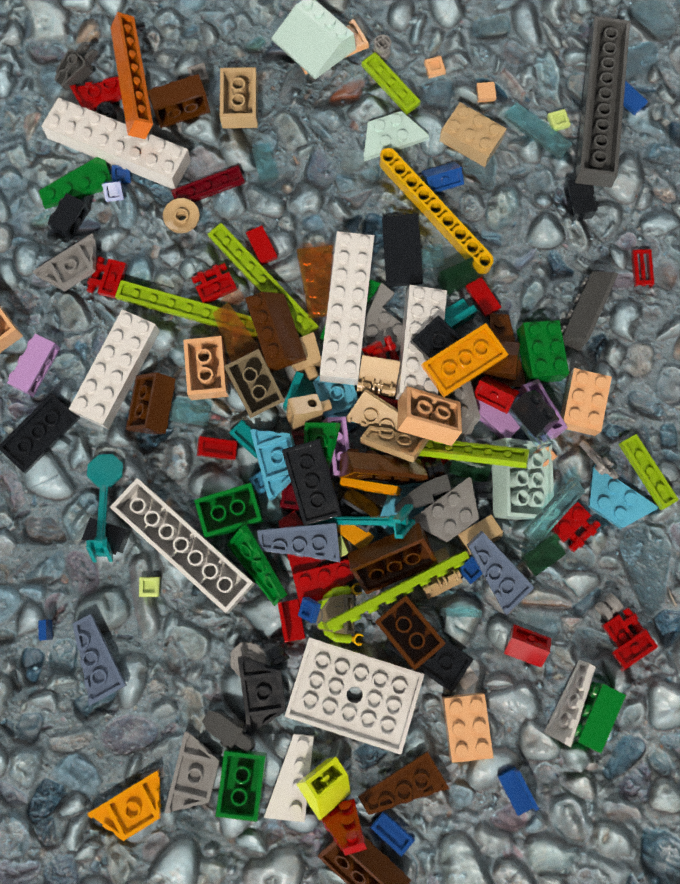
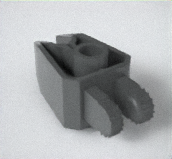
M83 42L76 51L68 49L56 70L55 81L67 91L71 90V85L79 86L93 73V66L91 64L97 57L98 52L95 49L89 51L90 44L87 42Z
M208 711L202 721L207 731L219 739L220 744L227 749L238 746L245 751L254 749L256 745L254 738L246 734L247 728L244 726L245 723L236 717L233 719L222 712Z

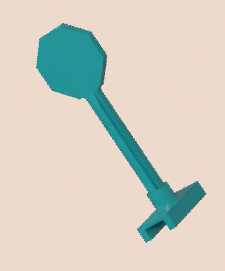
M99 454L88 463L87 478L97 487H100L97 536L95 540H86V549L93 563L97 562V557H107L109 562H113V552L107 537H105L108 488L112 487L123 477V463L113 454Z
M405 504L397 515L338 516L312 524L336 522L337 528L339 525H388L394 527L395 538L403 539L415 524V519H409V513L413 509V504Z

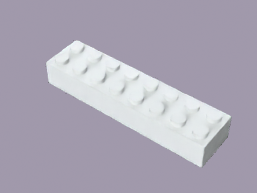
M59 97L42 124L48 139L94 158L104 159L109 164L121 166L124 170L128 169L131 173L171 189L177 188L191 162L189 151L184 147L149 133L146 139L129 136L126 124Z
M337 231L320 368L321 382L348 385L358 384L374 235Z
M138 478L110 506L115 513L225 613L229 614L255 585L250 578Z

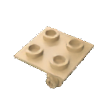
M362 355L357 391L363 392L367 389L373 394L394 397L401 361Z
M445 547L434 552L438 563L450 557ZM451 567L447 569L448 573L439 578L436 575L430 578V583L421 586L427 599L429 600L463 583L459 570Z

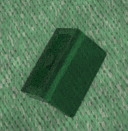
M473 257L439 272L437 281L442 290H447V295L466 287V285L479 278L472 266L474 262Z
M452 460L449 473L465 478L470 477L472 480L486 482L492 464Z
M556 533L521 557L534 576H537L566 555V552L558 543L560 538Z

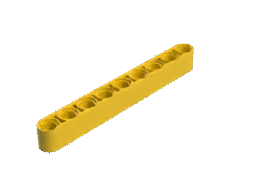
M392 148L383 149L380 153L379 164L381 169L477 273L487 274L494 261L492 254ZM421 196H424V197H426L427 199L423 200V199H421L420 197H421ZM432 209H437L439 212L435 213ZM444 222H449L451 225L447 226ZM456 235L463 236V239H458ZM468 248L475 249V252H470ZM480 261H485L488 265L484 266Z

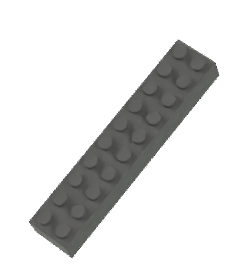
M595 16L589 31L575 183L612 188L618 176L630 20Z

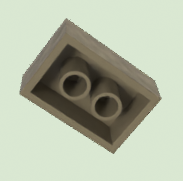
M259 349L224 366L250 418L285 401Z

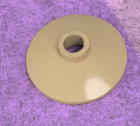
M186 198L172 200L163 211L165 225L175 233H187L193 230L200 218L196 204ZM180 217H185L184 220H179Z

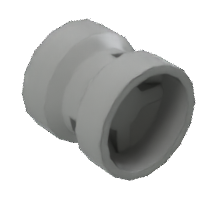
M379 35L374 40L373 53L376 52L383 61L387 60L391 55V39L387 35Z
M612 593L606 595L603 602H598L594 606L597 612L607 621L613 617L615 612L623 609L622 603Z

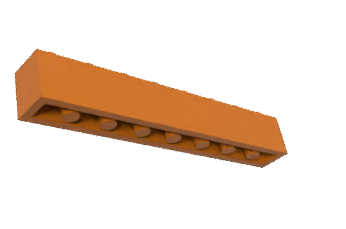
M117 12L111 26V34L127 133L129 136L146 139L153 125L135 18L134 16Z

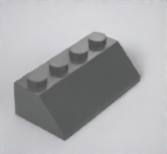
M592 272L589 277L585 276L580 286L583 290L581 293H577L573 301L576 305L574 309L571 308L566 316L568 323L567 325L563 324L561 328L565 345L580 351L588 342L618 273Z

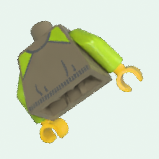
M355 583L352 587H334L323 595L322 600L317 601L321 604L317 618L318 630H323L324 635L334 642H353L361 646L363 643H357L355 639L357 636L363 635L355 633L354 622L351 623L349 620L343 623L344 628L336 632L325 630L322 624L354 607V596L362 593H357L354 590L355 586H361L359 583Z

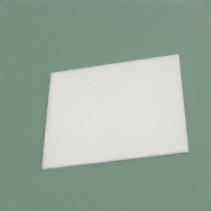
M469 666L459 683L466 690L479 679Z

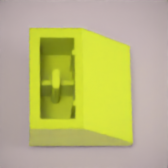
M337 757L324 760L296 784L319 820L351 794L348 774Z

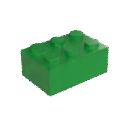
M560 320L525 322L516 330L518 342L521 343L520 356L525 384L539 379L540 383L562 381L569 375Z
M252 483L194 500L204 537L208 540L238 531L245 524L251 527L264 523Z
M592 681L573 740L601 754L626 695L603 683Z
M233 748L224 751L215 817L258 821L267 753Z

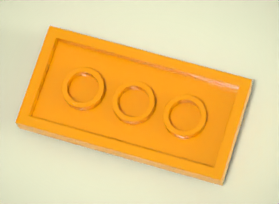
M485 323L422 363L421 366L444 398L506 358L509 354Z

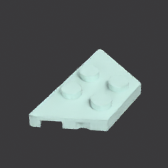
M402 111L369 121L364 161L379 157L381 151L385 148H392L397 151L429 140V135Z

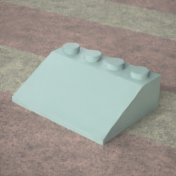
M302 0L296 4L272 36V41L314 79L321 76L356 50L354 33L316 0Z
M512 438L492 441V445L530 449L527 469L492 465L493 518L555 520L553 459L551 460L552 443L542 444V442ZM544 447L538 453H534L538 448ZM549 459L548 465L543 467L544 462Z

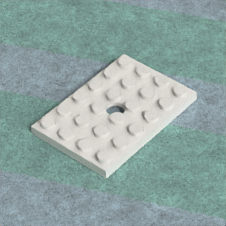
M309 637L284 717L402 754L424 674ZM351 687H358L363 693L362 699L357 703H352L347 698V691Z

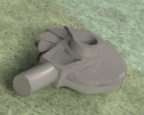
M586 440L579 443L582 449L596 464L594 468L601 475L606 473L613 479L619 478V474L613 469L612 466L614 464L606 456L602 458Z
M242 641L231 651V668L240 677L238 656L267 664L266 653L260 648V645L253 642L244 644Z

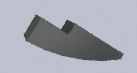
M448 475L434 478L412 490L396 505L394 513H398L405 504H413V509L433 504V496L447 493L451 490Z

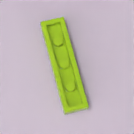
M376 52L361 62L364 70L406 115L420 105L421 101Z
M637 434L618 444L660 511L679 500Z

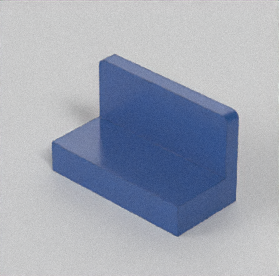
M455 161L421 171L422 176L426 179L427 186L434 193L464 185L462 167Z
M516 767L497 776L517 816L531 809L539 810L521 772Z

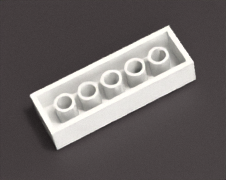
M410 285L406 292L399 361L401 362L395 399L400 398L407 386L438 395V389L421 366L428 359L411 343V340L438 315L443 320L445 319L447 290Z
M122 309L69 410L109 430L160 333L156 324Z

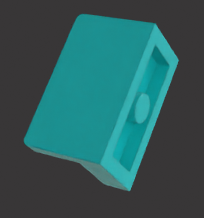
M461 299L445 309L444 321L455 330L473 319L478 310L474 305L469 307L466 301Z
M296 371L283 404L285 411H287L288 399L315 394L313 381L304 378L303 373Z

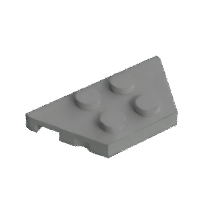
M91 233L32 272L38 278L63 291L70 289L96 272L95 236Z
M471 381L445 397L461 402L462 433L456 439V441L466 442L464 439L473 432L475 424L481 418Z
M468 477L412 518L415 519V524L420 523L425 532L448 542L477 521L479 516L471 478Z
M188 731L184 732L164 813L207 804L211 800L220 759Z

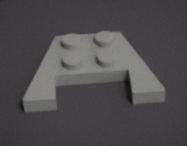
M381 283L365 318L363 340L368 344L381 341L383 346L385 344L384 337L391 335L392 341L395 342L397 347L395 349L396 353H399L403 324L383 308L393 298L395 293ZM386 352L387 359H389L390 355L388 352Z

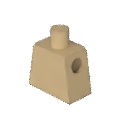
M314 332L300 338L307 360L291 365L295 372L306 373L309 381H313L319 376L316 368L321 366V356Z
M317 394L288 399L286 417L291 430L295 432L303 429L305 422L320 423L323 413L331 411L332 405L329 399L320 401Z

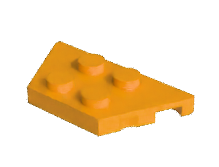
M155 771L87 813L88 817L96 819L103 824L102 826L105 829L113 831L115 836L123 841L161 818L160 771Z

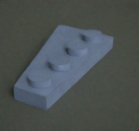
M336 522L257 530L258 543L262 551L340 562Z
M480 531L467 544L502 611L507 615L535 587L484 532Z
M89 614L73 623L89 706L127 686L93 614Z

